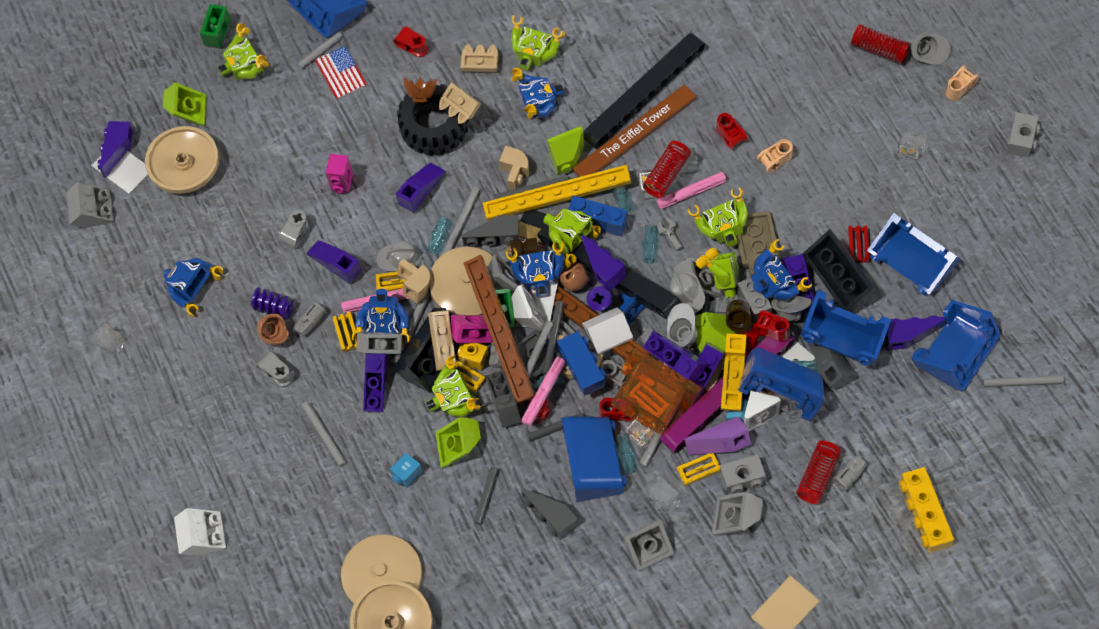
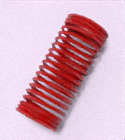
M858 24L852 36L851 46L859 47V49L867 50L868 52L880 55V57L883 56V58L886 57V59L889 58V60L892 59V61L895 60V62L902 64L908 53L910 42L904 41L903 43V40L900 42V38L897 40V37L894 39V36L891 38V35L888 37V34L879 33V30L876 32V29L873 31V28L870 29V27L867 28V26L864 27V25Z
M674 140L664 150L643 183L644 190L651 196L663 198L668 188H670L671 183H673L684 163L691 155L689 148L685 144Z
M826 440L818 441L803 479H801L799 488L796 491V495L803 501L811 504L820 503L823 492H825L824 489H826L828 480H830L842 452L836 444Z

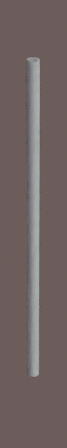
M473 187L441 256L453 249L480 191L478 187ZM430 290L418 303L409 322L408 333L411 336L429 300ZM403 335L401 354H394L391 363L395 365L408 344L406 335Z

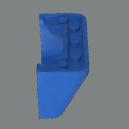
M287 0L306 21L326 38L333 36L365 11L367 6L366 0Z
M893 213L867 250L871 253L870 258L877 263L883 261L917 285L916 290L924 296L927 293L931 295L961 260L958 256L895 213Z
M817 290L811 301L812 303L808 309L801 331L803 340L857 360L861 365L869 366L874 364L891 319L884 316L877 321L873 320V316L866 319L834 306L833 300L830 299L829 302L826 300L827 293Z
M951 300L943 310L946 324L928 350L919 348L913 353L911 359L918 368L953 389L963 391L997 343L1000 332L992 312Z
M763 348L752 349L747 356L738 391L748 394L749 390L756 389V392L760 393L764 387L797 401L796 409H802L803 412L801 418L807 421L813 419L824 400V382L820 373Z
M585 416L561 418L576 502L624 494L623 487L626 486L625 475L620 474L612 432H616L614 420L610 421L609 417Z

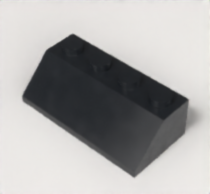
M829 229L802 254L841 309L856 314L869 302L875 288L834 232Z
M433 308L431 312L447 311V309ZM427 317L393 370L407 382L431 393L434 382L441 370H436L429 317ZM453 339L454 352L456 355L459 350V347L463 345V343H456V341Z

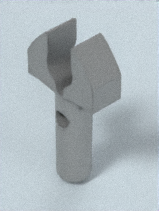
M665 218V222L669 226V230H667V228L662 227L659 221L657 227L659 236H667L677 251L682 249L681 243L674 234V230L677 229L676 223L671 219Z

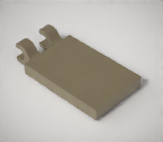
M770 211L748 214L746 224L742 227L743 233L736 236L742 268L748 267L750 278L755 273L753 270L755 259L766 249L769 250L770 244L776 240ZM774 252L773 256L776 255L780 260L779 252Z

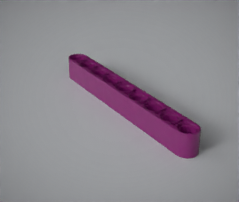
M791 334L788 340L779 342L766 337L755 348H763L781 356L792 346L796 338ZM723 378L661 435L659 440L673 453H677L686 445L685 438L699 433L722 411Z

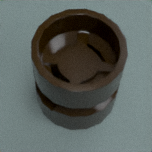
M528 238L525 242H522L521 239L510 241L512 256L515 254L513 248L517 250L516 259H518L519 255L538 253L537 238Z
M733 300L726 307V324L733 332H743L751 324V309L744 300Z

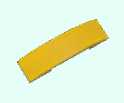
M728 333L726 335L721 410L741 411L742 392L738 391L744 370L746 335Z

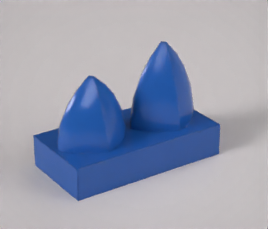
M622 293L620 298L623 305L617 308L623 312L629 325L645 306L638 303L635 297L631 298Z

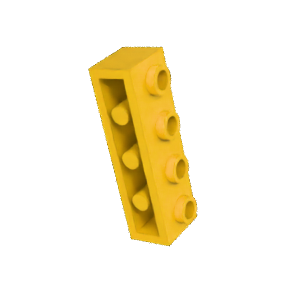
M922 467L902 473L901 479L898 482L899 488L902 493L905 492L908 510L913 512V523L922 535L920 536L922 546L927 548L928 553L952 547L954 538L926 468Z

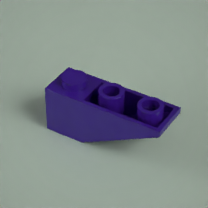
M108 121V126L104 129L105 140L101 144L102 155L97 164L98 170L101 171L103 177L108 176L131 147L134 130L130 122Z
M431 162L407 179L397 191L398 205L414 213L446 171Z
M582 235L584 248L596 280L611 291L626 277L625 265L621 260H615L605 248L601 249L592 238L588 239Z
M320 240L306 253L348 284L361 272L357 259L344 250Z
M803 254L780 258L783 266L797 283L795 286H798L803 278H809ZM809 279L803 283L805 286L811 285ZM811 287L808 291H799V294H797L811 301L814 298ZM809 307L804 309L803 313L808 312Z
M934 315L921 319L918 317H912L908 320L891 319L885 335L887 350H900L911 347L941 329L945 317Z
M652 331L643 346L645 350L687 380H698L707 365L706 362L690 351L655 331Z
M706 342L698 356L707 363L698 380L686 379L678 396L695 404L721 360L724 350Z
M365 354L363 411L383 412L389 354Z

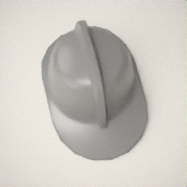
M921 33L915 36L912 41H909L913 57L921 62L938 65L943 63L950 54L951 47L948 40L939 35Z
M399 241L382 248L377 254L376 261L382 270L393 272L398 271V263L402 259L413 263L417 267L421 262L422 256L420 250L407 241Z
M687 271L674 274L670 282L672 295L678 299L680 304H688L697 313L705 303V294L697 276Z
M795 295L786 301L773 299L771 306L776 310L778 316L784 317L788 321L796 322L801 318L803 310L809 307L812 302L808 298Z
M681 303L673 307L668 316L667 339L681 347L689 348L698 335L697 328L695 327V312L688 304Z

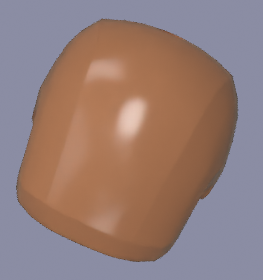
M576 260L574 264L571 263L569 268L564 266L560 275V281L568 291L576 292L588 284L589 274L585 266Z
M279 314L265 315L257 323V333L260 339L267 345H281L289 337L285 321Z

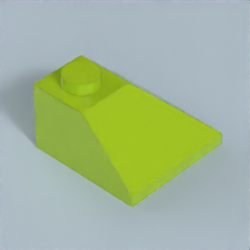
M176 82L163 91V107L171 115L200 126L205 125V93Z
M582 126L547 139L549 158L557 175L567 174L577 165L584 149Z
M705 312L695 316V327L698 334L695 341L700 353L706 342H709L724 350L725 354L727 333L735 334L726 324V315Z
M459 417L435 432L441 468L444 469L469 454L481 439L478 420Z

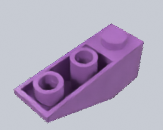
M739 417L684 439L689 455L734 452L751 445L748 429Z

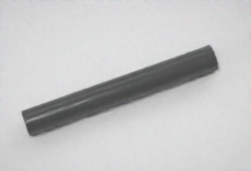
M579 413V414H576V415H574V416H583V415H582V413ZM562 420L528 433L529 441L562 429Z
M495 467L490 468L474 519V523L478 525L482 523L498 469Z

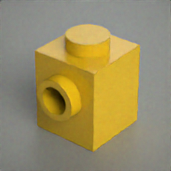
M464 343V345L459 347L457 355L460 362L464 365L482 371L489 352L487 346L478 343Z

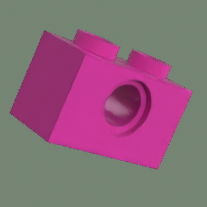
M330 154L325 173L330 189L338 194L349 193L353 178L349 157L346 155Z
M451 315L452 338L456 343H492V338L483 315Z

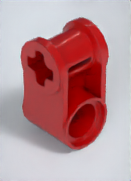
M404 26L393 39L394 44L398 48L411 53L415 57H424L428 53L424 36L407 26Z
M721 113L717 117L716 131L729 149L732 150L735 148V145L748 140L745 131L738 125L732 115Z
M765 310L759 311V318L756 324H753L751 327L755 333L779 342H784L790 338V325L786 318L771 314Z
M632 397L603 398L599 403V416L609 417L610 421L636 420V414H634L636 399ZM605 407H611L612 410H611V411H605V410H603V408H605Z

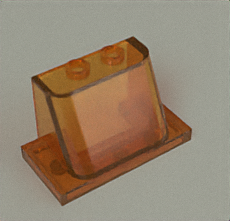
M634 347L620 371L627 378L611 405L624 412L626 416L637 420L644 427L650 428L662 436L678 408L686 412L692 406L702 388Z

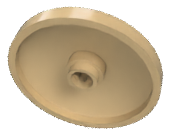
M190 126L175 127L161 133L150 144L145 156V167L151 181L158 188L174 194L189 193L203 187L212 179L219 165V152L212 137L205 131Z
M475 247L455 248L440 256L430 271L429 290L435 304L439 308H446L453 315H483L463 263L481 255L488 268L493 256Z
M392 535L370 536L357 543L346 555L341 569L342 586L353 604L367 588L383 581H400L419 590L422 581L421 563L416 551L403 539Z
M383 581L370 586L357 598L350 615V629H432V613L424 596L413 586L400 581Z

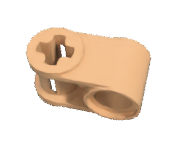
M962 66L948 81L946 97L953 101L959 100L976 84L979 76L969 72L966 66Z
M782 139L760 152L757 160L763 163L768 173H772L792 159V143L789 140Z

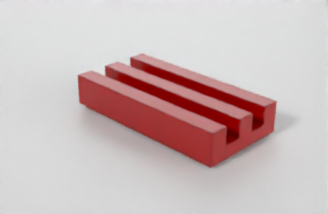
M848 226L849 254L856 263H869V252L867 251L869 248L868 226H856V228ZM853 233H856L857 258H854ZM860 233H863L865 258L861 256Z

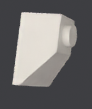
M519 285L511 296L514 320L520 325L542 332L545 324L534 297L522 285Z

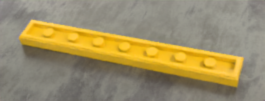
M627 165L483 202L486 219L490 221L498 216L518 214L571 200L573 196L582 197L632 184Z

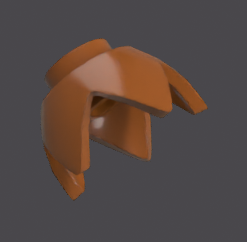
M420 77L414 84L412 80L408 82L407 78H404L405 90L409 97H413L412 101L427 102V98L433 95L437 79H433L432 82L428 81L425 84Z

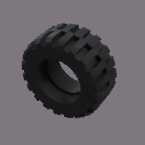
M436 84L435 91L431 97L427 98V102L412 101L413 97H409L406 94L403 97L404 101H401L399 104L397 118L401 136L410 148L414 147V150L418 153L423 151L424 155H431V153L441 155L440 152L445 151L447 153L451 151L450 148H456L459 145V141L462 142L466 137L465 133L468 132L469 120L458 124L459 113L449 117L444 124L434 128H426L417 123L418 119L429 111H442L448 114L450 105L446 109H439L440 99L447 90V85L440 84L439 86Z

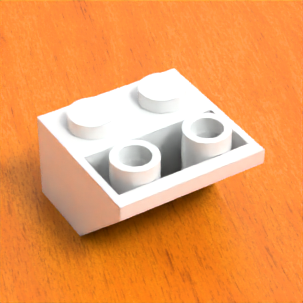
M186 508L174 517L180 555L198 556L226 549L220 511Z

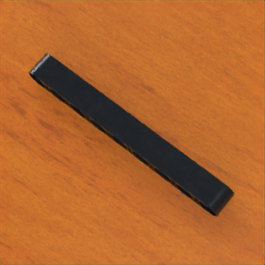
M693 33L687 34L584 130V140L595 149L600 148L704 50L706 43Z
M545 224L537 233V237L542 243L552 248L553 242L549 237V226ZM582 241L573 252L569 251L568 253L574 254L577 261L582 263L586 270L594 275ZM625 266L626 277L614 288L631 298L635 297L638 303L659 316L668 319L671 309L680 304L678 299Z

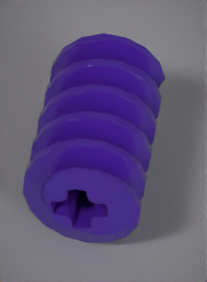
M603 285L592 288L587 294V303L593 310L601 311L612 304L613 293ZM603 295L604 299L597 301L596 297Z
M257 287L252 296L251 305L255 311L259 310L261 313H267V315L279 314L286 320L292 312L294 300L292 299L288 302V296L281 300L282 295L280 293L275 298V292L271 291L268 295L267 289H264L261 293V287Z

